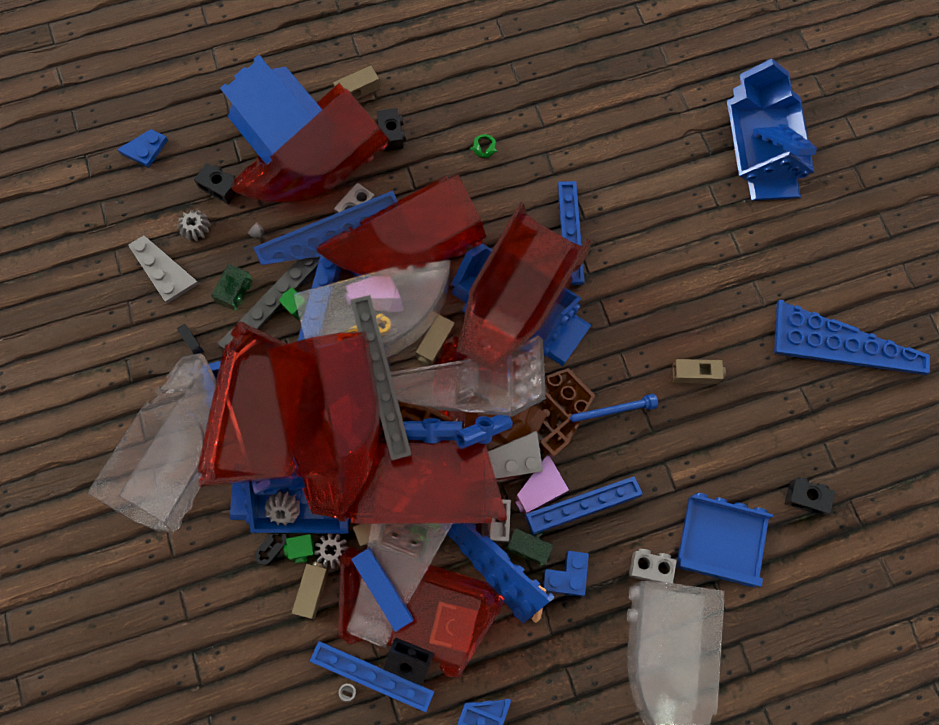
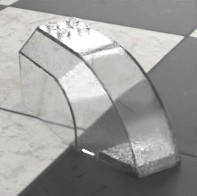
M450 261L426 263V267L421 268L409 265L406 270H398V267L388 268L293 294L309 354L319 378L328 379L333 377L334 374L340 372L349 373L355 368L367 365L351 299L371 295L387 359L404 351L419 340L435 322L444 306L451 280Z
M201 353L183 356L166 376L169 378L166 384L158 386L154 391L157 393L151 403L146 402L87 492L90 496L128 519L155 531L174 533L180 528L182 518L191 509L192 501L210 472L218 451L222 429L220 394L213 372Z
M640 581L633 584V587H630L629 600H632V606L627 612V621L630 622L627 653L628 677L635 705L645 725H710L711 716L717 714L725 591Z

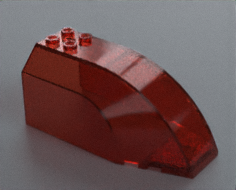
M338 83L317 102L322 111L270 156L272 160L269 163L265 164L260 156H258L256 161L247 166L232 181L231 189L244 196L270 202H292L315 197L340 184L364 162L366 164L374 158L373 154L387 147L389 139L347 88L344 89Z
M457 174L449 179L447 176L436 180L360 221L361 226L354 230L352 227H349L344 232L333 236L315 248L327 260L354 273L373 277H400L424 271L453 255H456V257L467 252L466 248L470 246L474 248L482 244L486 234L482 221Z
M520 202L470 288L457 351L493 371L546 325L590 251L591 240L587 239L584 245L581 246L565 239L528 216L524 204Z
M366 331L339 332L315 336L267 349L287 450L290 458L294 457L298 469H295L297 476L302 477L305 487L302 489L312 514L332 518L342 517L361 492L374 462L379 439L380 410Z

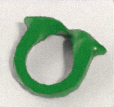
M487 134L477 136L474 139L473 147H470V150H473L481 158H489L498 152L495 149L496 140ZM488 138L492 141V144L483 154L478 140Z

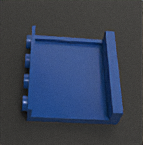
M695 493V495L690 496L676 568L753 588L762 587L763 578L759 577L768 520L773 517V514L767 513V510L763 508H747V505L743 503L730 504L723 498L710 499L707 498L708 495L703 493Z

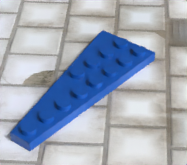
M390 191L253 248L261 265L319 257L321 254L332 255L414 242L396 196L393 191Z
M784 300L777 301L774 354L921 375L930 373L929 354L910 347H902L895 344L894 341H886L876 337L875 334L862 332L854 326L835 319L830 320L822 317L814 311L811 313L803 310L798 305L787 304Z
M431 485L419 496L422 505L430 511L435 521L444 528L447 535L454 540L461 552L469 558L474 568L484 576L488 585L493 587L500 596V599L508 605L517 619L525 623L554 598L551 593L547 595L538 587L540 583L536 579L534 581L529 579L524 574V568L510 562L508 554L487 535L484 537L475 530L476 525L473 523L469 525L462 518V513L459 510L450 508L447 499Z

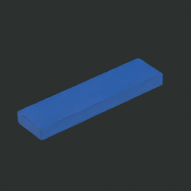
M369 547L353 557L351 560L394 631L396 632L412 622L414 618L372 549Z

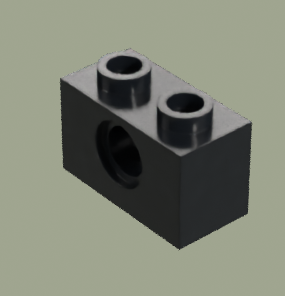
M398 108L376 111L382 151L403 149V141H406L405 130L401 131V126H404L402 115L398 114Z
M208 163L204 165L194 179L199 189L226 204L231 202L240 189L237 182L238 179L234 175L226 174L218 166H211Z
M798 477L789 482L785 505L820 516H826L831 514L835 490L829 489V486L825 484L809 483L808 479ZM807 491L812 493L813 500L808 498Z
M395 637L383 670L423 685L434 653Z

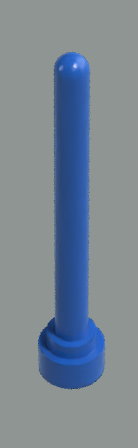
M648 394L638 401L573 414L570 419L572 422H578L638 408L652 410L658 407V399L655 394Z

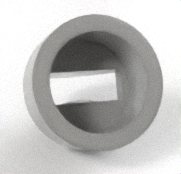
M256 222L248 234L253 238H261L264 229Z
M344 684L339 689V698L343 702H351L356 696L355 687L351 684ZM345 691L353 695L352 697L343 695L342 692Z

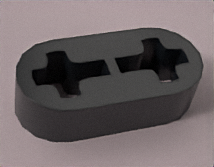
M185 323L177 328L196 357L204 353L203 348Z
M286 533L269 534L255 552V559L259 564L269 565L284 549V545L287 544L286 539L288 536ZM282 534L283 536L281 537V539L283 540V542L281 544L276 543L274 547H272V545L276 541L274 537L276 535L280 536ZM271 548L270 552L268 553L269 559H263L261 561V552L266 553Z

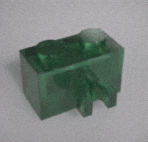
M228 264L211 297L215 303L236 311L237 307L244 300L246 290H249L252 285V277L248 271Z
M515 528L506 550L544 566L553 545L539 539L545 531L537 533L536 537H534L531 530L530 534H527Z

